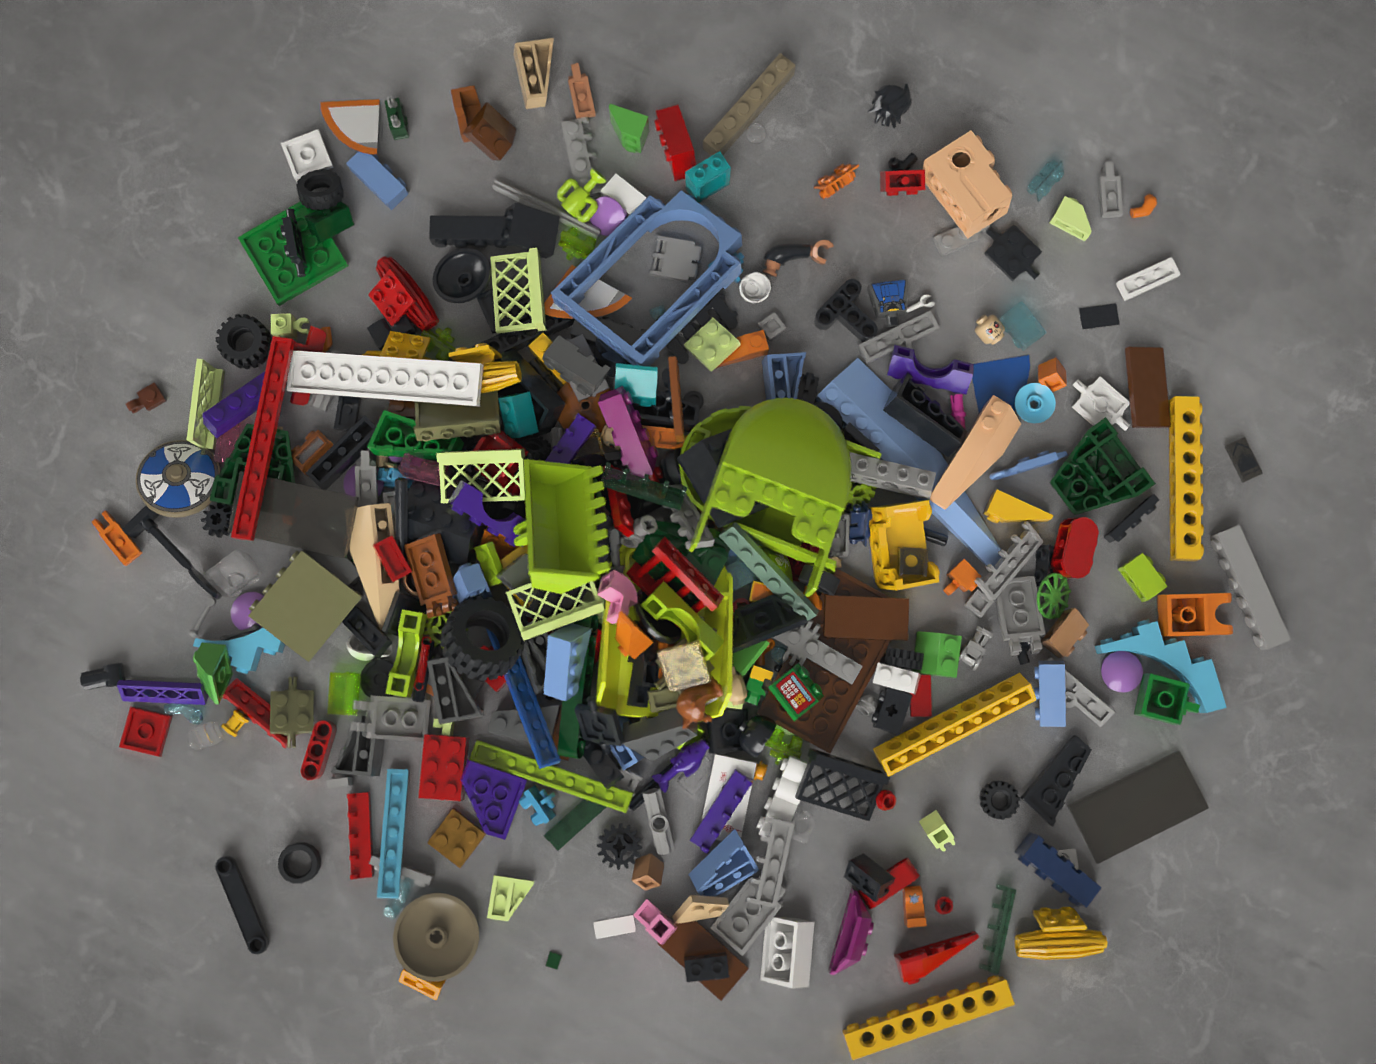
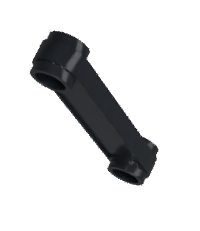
M221 857L217 860L215 869L248 950L252 954H261L267 950L269 940L239 867L233 857ZM224 860L230 865L228 871H225L222 867ZM256 939L262 942L261 950L255 947L254 942Z

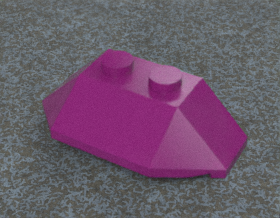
M852 888L828 969L831 975H836L861 960L862 955H866L868 943L865 942L867 935L872 934L874 923L871 922L872 918L860 895Z

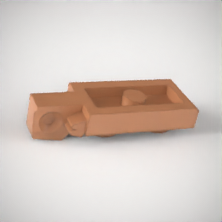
M578 63L571 64L573 76L568 77V83L576 119L595 117L596 113L586 73H580Z

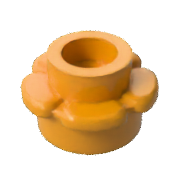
M760 761L759 764L756 763L754 780L759 779L763 781L768 765L762 763L763 761Z

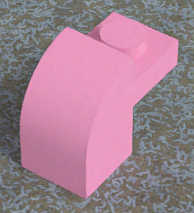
M616 570L601 578L597 595L611 602L607 621L615 624L618 620V613L621 610L628 615L629 608L637 604V592L633 583Z
M646 899L633 914L646 927L645 930L660 944H664L678 928L649 899Z

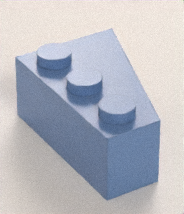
M467 563L459 567L453 578L457 592L456 595H453V598L458 603H463L468 598L473 600L476 596H483V599H486L487 596L493 597L479 563L474 565Z
M570 623L548 635L544 695L567 701L578 692L591 628Z
M734 829L688 875L700 896L717 897L760 870L736 829Z

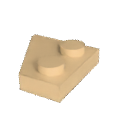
M690 895L672 916L674 924L719 917L729 906L728 898Z

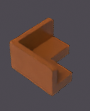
M474 85L451 89L453 105L464 143L470 142V140L463 132L481 110L480 100Z

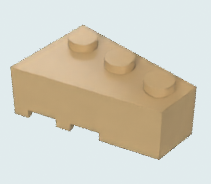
M554 38L519 42L514 45V59L526 109L545 107Z

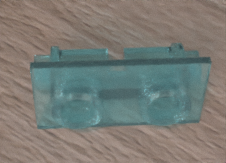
M1055 160L1048 162L1039 172L1044 178L1036 176L1028 184V193L1032 195L1035 193L1038 202L1043 196L1049 194L1051 187L1056 182L1062 179L1064 175L1062 161L1059 163Z

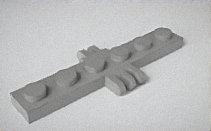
M811 619L806 626L802 625L799 629L795 628L772 637L788 647L781 660L785 662L789 655L792 656L789 662L791 666H793L796 659L800 661L799 664L801 666L806 659H809L850 684H853L863 667L819 641L820 634L817 631L821 625L817 623L813 630L810 629L814 622Z

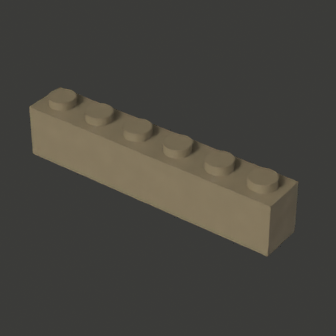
M780 53L704 138L703 150L711 156L719 151L724 155L794 76L796 65Z

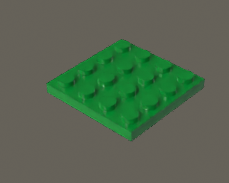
M301 202L290 208L295 210L297 225L301 229L307 263L305 277L297 276L295 264L285 254L284 245H287L286 238L282 236L281 225H283L282 218L287 217L286 210L238 237L278 306L283 305L349 266L332 237L320 243L315 235L312 236L304 216L316 210L306 208Z

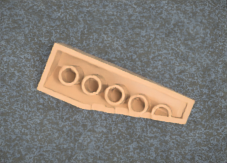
M995 395L987 401L967 433L963 444L958 448L934 487L930 501L946 510L1004 454L1021 425L1011 405Z

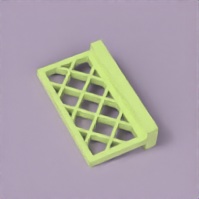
M529 248V252L491 256L496 333L530 329L546 331L541 257L538 249ZM519 259H527V264L522 270L515 265ZM504 261L508 266L500 272L496 269V262ZM511 268L519 272L513 280L506 276ZM522 276L529 280L524 288L516 284ZM502 278L510 283L503 291L497 287ZM513 286L520 290L514 299L507 294ZM524 294L530 298V302L525 307L518 303V300ZM504 296L511 301L505 309L499 306V302ZM514 305L522 309L516 317L508 313ZM527 313L531 316L532 323L523 324L519 320ZM505 315L513 320L508 326L500 327V321Z
M204 359L196 360L186 440L198 447L215 450L217 439L203 424L202 413L221 401L225 371L223 369H215Z
M504 449L437 453L441 503H449L448 500L450 498H447L446 489L451 484L455 488L458 486L454 480L460 474H463L470 481L469 485L473 484L486 496L483 497L482 502L526 500L524 476L525 450ZM519 462V472L513 477L505 468L510 463ZM491 463H494L501 469L494 477H491L484 470ZM469 464H473L479 469V472L473 478L463 471ZM445 465H453L458 470L452 479L445 474ZM502 472L511 479L505 488L495 480ZM481 473L491 480L484 488L474 481ZM515 482L520 487V496H512L506 489ZM492 483L502 490L496 497H492L485 491Z
M589 582L591 588L587 587L586 583L581 585L582 588L577 598L566 594V592L562 593L557 606L545 601L549 591L546 592L544 599L532 595L534 588H532L531 583L506 592L523 641L605 611L599 595H597L598 592L594 582ZM531 588L530 593H527V592L523 591V590H526V589ZM584 588L593 592L595 601L585 603L579 600ZM521 592L528 595L523 607L514 603L513 594ZM564 596L575 600L571 610L567 611L559 607ZM530 597L542 602L537 613L525 608ZM578 602L584 604L579 607H576ZM544 603L556 608L552 617L545 618L539 615ZM516 607L522 609L520 614H518ZM557 610L563 611V613L555 615ZM523 611L535 615L532 624L523 627L520 620ZM537 617H540V618L544 619V620L535 622L536 619H537Z

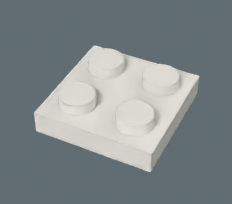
M318 129L281 143L296 182L308 172L334 168Z

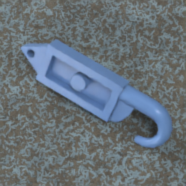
M1049 451L1038 453L1037 458L1031 460L1029 457L1017 460L1018 464L992 473L989 478L991 480H998L1054 463L1058 459L1068 456L1066 451L1050 454Z

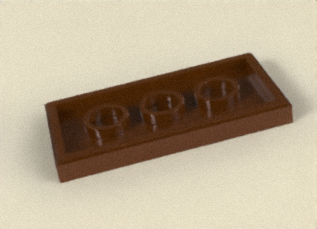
M1125 348L1132 428L1171 427L1163 348Z
M825 595L824 637L908 641L909 599Z
M698 921L676 924L678 928L664 944L659 942L657 944L683 968H685L684 957L727 953L729 978L699 981L722 1001L747 972L749 967Z

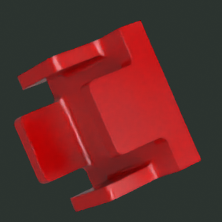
M503 431L482 437L473 450L524 449L525 457L529 453ZM519 462L510 463L505 469L513 476L519 468ZM491 463L484 470L491 477H494L501 469L494 463ZM475 466L474 469L479 472V469ZM502 472L495 480L505 486L510 481V478ZM481 473L482 476L491 481L488 477Z

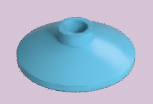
M1030 383L1018 391L1014 404L1017 414L1023 420L1029 423H1041L1051 417L1055 410L1056 401L1054 394L1047 386L1040 383ZM1031 401L1036 402V408L1030 406Z

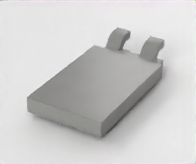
M1035 576L1013 578L995 599L1003 641L1009 640L1010 656H1017L1022 651L1020 642L1030 641L1031 654L1040 653V650H1042L1040 637H1044L1046 633L1042 614L1037 607L1038 591Z
M371 695L370 702L354 700L353 709L366 710L365 723L351 722V730L367 732L366 738L424 742V734L428 732L431 700H424L421 703L409 698Z
M749 878L729 903L727 909L710 928L739 954L744 956L783 905L779 900L788 890L783 884L780 887L776 908L746 901L747 896L756 897L758 884L752 883L751 878Z

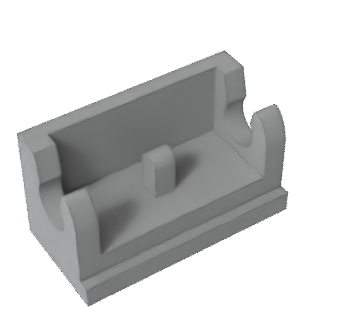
M844 514L841 516L828 557H848L850 515Z

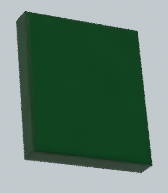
M550 952L545 966L557 970L562 955Z

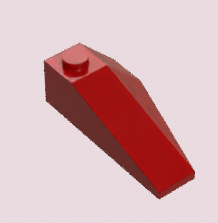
M971 931L894 954L903 983L907 982L908 985L920 982V978L927 976L979 938L978 933Z

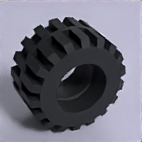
M236 314L234 319L231 316L227 318L228 322L226 324L224 322L221 323L222 329L217 330L219 337H216V342L219 345L216 347L221 352L222 357L238 368L243 367L244 369H250V366L256 368L259 362L261 364L265 363L263 359L269 356L268 351L270 350L272 337L269 330L253 316L250 317L248 314H243V317L240 314ZM244 333H253L254 340L252 345L247 350L236 351L238 337Z

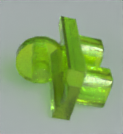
M574 227L567 231L563 230L560 233L559 246L567 253V260L571 261L573 257L579 260L581 258L586 259L594 251L596 245L595 238L587 236L585 240L580 239V232Z
M438 327L435 332L440 336H437L432 331L427 332L424 330L421 336L430 338L427 352L431 353L436 345L440 350L435 358L439 361H448L450 358L449 353L455 352L456 349L446 342L449 341L452 344L455 341V338L450 336L452 329L447 327L442 330Z
M775 728L765 746L772 748L769 755L776 758L774 764L778 765L780 760L788 759L790 755L800 759L803 739L792 736L788 745L781 742L785 732Z

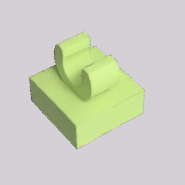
M434 719L433 727L442 728L441 735L453 736L455 722L439 724L438 719Z

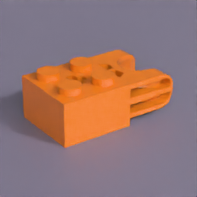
M1232 594L1157 595L1158 625L1161 635H1232L1233 626L1221 624L1215 617L1217 607L1223 603H1230L1232 601Z

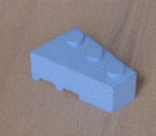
M806 352L771 354L764 357L762 369L766 400L775 398L797 399Z

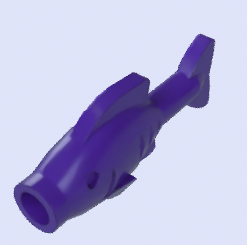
M703 738L681 748L676 757L670 760L673 764L672 768L664 775L656 774L652 778L659 784L661 790L666 793L669 781L676 774L684 772V775L689 777L699 769L702 759L710 746Z

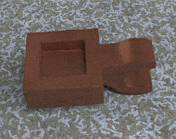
M154 382L138 391L137 395L139 398L127 402L126 406L134 414L144 407L150 411L166 402V399Z

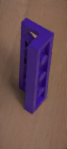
M119 680L117 683L122 701L206 705L209 697L201 683Z

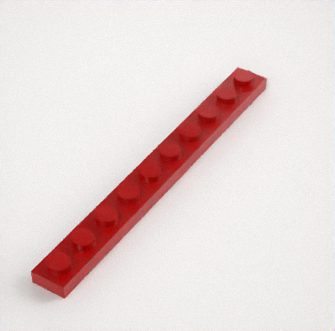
M272 336L231 537L234 539L254 541L295 344L292 338Z

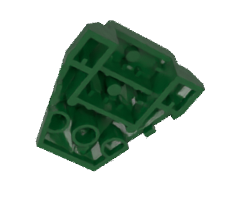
M1106 417L1088 429L1049 482L1073 515L1139 496L1156 484L1144 467L1140 468L1116 436L1118 434Z
M246 424L234 445L235 448L230 457L226 458L223 469L219 475H216L213 481L210 501L237 507L254 428L253 424ZM277 429L260 511L293 516L297 500V489L289 431Z
M655 520L657 524L656 532L646 534L644 540L638 544L631 557L642 567L655 555L652 552L654 547L662 538L666 537L714 586L729 557L728 553L730 551L729 546L719 537L721 532L708 528L714 538L713 546L696 548L693 552H690L685 546V543L689 541L687 536H680L678 530L682 528L680 524ZM661 561L648 574L655 581H658L670 569ZM677 576L667 583L675 593L685 585ZM692 591L682 598L690 608L700 600Z

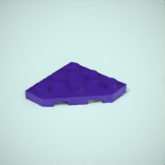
M468 760L461 777V782L484 833L505 840L527 779Z

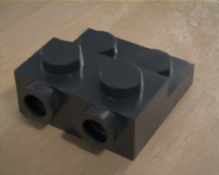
M507 282L497 287L503 291L510 283ZM513 286L507 294L514 299L520 290ZM493 289L481 293L476 298L490 330L494 334L496 329ZM504 296L499 302V306L505 309L511 301ZM521 298L518 300V303H520L524 307L528 304H523ZM514 305L508 313L516 317L522 309ZM525 313L519 321L524 323L530 320V317ZM505 315L500 321V327L508 326L513 320Z

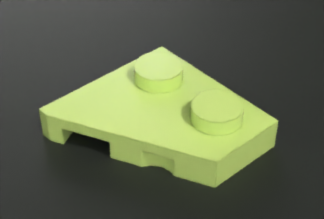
M494 875L487 918L509 921L535 881Z

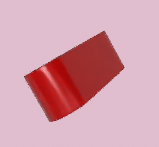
M319 721L315 724L301 766V775L304 779L316 780L324 774L337 731L334 722ZM324 724L329 727V733L326 736L321 733V727ZM318 744L323 748V753L320 756L315 753V747ZM311 765H314L317 769L314 776H311L308 772Z
M908 857L886 870L895 877V881L886 887L890 891L878 899V901L874 902L862 891L858 890V893L869 909L875 908L920 877V874Z

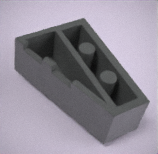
M448 657L427 661L439 724L484 716L461 674L456 671L457 668L455 666L451 667L447 662L449 660Z
M676 707L658 712V716L650 719L647 716L642 717L640 722L633 724L625 722L623 723L622 730L625 740L623 745L653 762L697 736V722H692L687 729H682L684 720Z

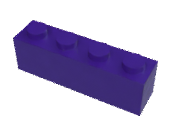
M265 371L202 413L203 424L216 439L257 411Z

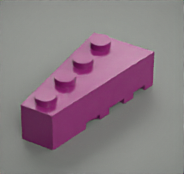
M622 386L601 394L598 404L608 428H613V441L615 446L621 447V461L623 466L628 465L630 474L627 476L630 482L653 474L658 452L656 447L652 446L649 441L648 430L642 427L640 413L638 410H634L632 406L633 400L630 393L626 392Z

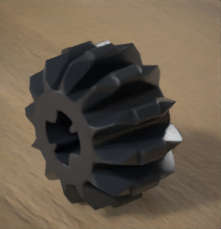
M217 503L216 507L209 505L210 512L204 510L203 514L207 516L200 519L201 522L206 523L203 529L209 530L208 534L210 536L215 534L218 538H222L223 534L229 536V529H233L232 523H234L235 519L233 516L236 512L230 510V506L227 504L223 506L222 503ZM218 517L222 520L221 523L217 521Z

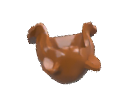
M710 674L701 679V684L683 690L678 696L676 708L684 720L682 729H687L692 722H712V717L705 713V704L711 699L723 696L721 685Z

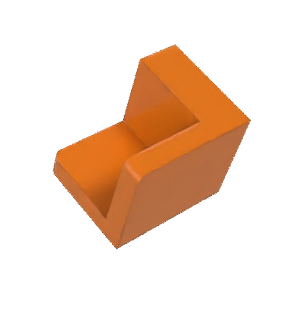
M1057 357L1038 366V381L1041 385L1047 386L1052 392L1067 386L1066 370Z

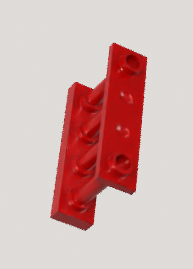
M666 537L662 538L654 547L652 552L655 555L642 567L635 562L626 572L631 581L647 596L661 583L665 582L667 584L677 576L685 585L676 594L682 599L692 591L700 599L691 607L696 613L705 606L714 611L724 598ZM662 561L670 570L658 581H655L648 572Z

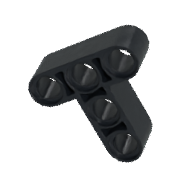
M856 279L847 280L817 311L814 320L815 326L820 330L829 329L838 320L862 342L873 339L878 331L876 323L854 304L862 288L860 282ZM853 287L856 293L850 294L846 288ZM839 301L842 303L843 307L836 308L834 307L833 302ZM825 315L829 318V321L826 323L821 322L819 317ZM855 315L858 320L851 322L847 316ZM869 328L873 334L865 335L862 329Z

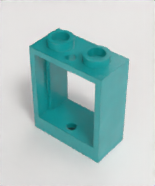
M720 151L685 172V189L698 203L730 185L731 167Z

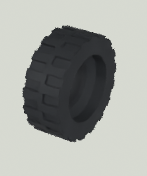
M321 169L308 172L301 176L297 181L298 184H296L300 202L308 209H329L332 206H336L338 202L340 203L344 196L340 176L330 170ZM317 188H328L321 192H311Z

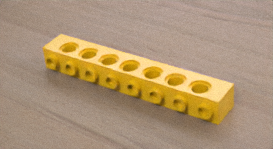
M1174 396L1169 400L1171 427H1169L1170 561L1201 560V556L1204 554V546L1201 544V536L1204 533V526L1201 524V516L1204 510L1201 503L1203 484L1200 480V475L1203 473V464L1200 463V455L1203 452V445L1200 443V435L1203 430L1202 423H1200L1202 403H1200V397ZM1183 414L1189 417V423L1183 420ZM1183 434L1189 436V443L1184 441ZM1184 454L1189 456L1190 463L1184 461ZM1184 474L1190 477V483L1184 481ZM1184 494L1190 497V504L1184 501ZM1185 514L1190 517V524L1184 521ZM1185 535H1188V536L1190 537V539H1191L1190 545H1188L1187 543H1185V541H1184V536H1185Z
M1018 673L873 748V751L880 766L889 777L1034 702L1036 697L1032 686L1021 673Z
M999 975L990 976L986 982L980 984L979 982L970 983L966 989L960 991L959 989L949 990L946 992L947 995L929 997L925 1003L919 1004L914 1002L907 1005V1009L901 1011L898 1009L890 1010L886 1013V1016L880 1018L878 1016L866 1019V1023L860 1025L858 1023L849 1024L842 1032L852 1060L1013 1006L1015 1003L1007 980L1002 976L999 977ZM991 990L992 997L989 1000H984V992ZM966 997H972V1004L969 1007L963 1006V1000ZM946 1004H952V1011L944 1014L943 1007ZM932 1011V1018L925 1021L922 1019L924 1012ZM905 1018H912L911 1026L903 1027V1020ZM891 1025L892 1031L889 1034H883V1026ZM864 1032H871L872 1038L869 1041L861 1039Z

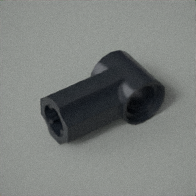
M123 663L109 664L101 669L82 672L80 677L84 690L104 686L113 687L117 686L119 680L126 681Z

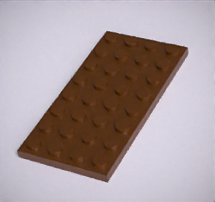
M837 568L835 574H832L840 579L834 594L835 596L890 598ZM821 593L822 610H819L817 616L811 619L814 622L810 629L813 630L817 623L821 626L817 631L820 634L818 640L863 667L853 684H850L813 661L806 659L802 666L808 670L811 680L821 687L824 697L797 720L793 721L769 689L757 714L774 720L778 726L830 754L891 640L824 637L825 595L828 594ZM789 655L774 681L800 661L796 659L793 666L789 665L792 656Z

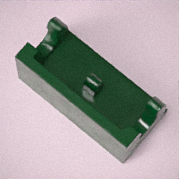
M342 201L329 209L316 210L304 216L312 236L315 235L320 243L354 226L349 206Z

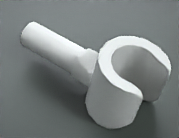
M923 295L919 302L907 307V313L923 306L927 308L933 307L935 302L926 304V300L932 296Z

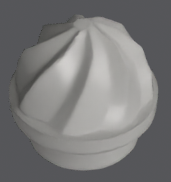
M864 695L860 697L856 708L861 714L870 716V714L875 713L877 702L873 696Z

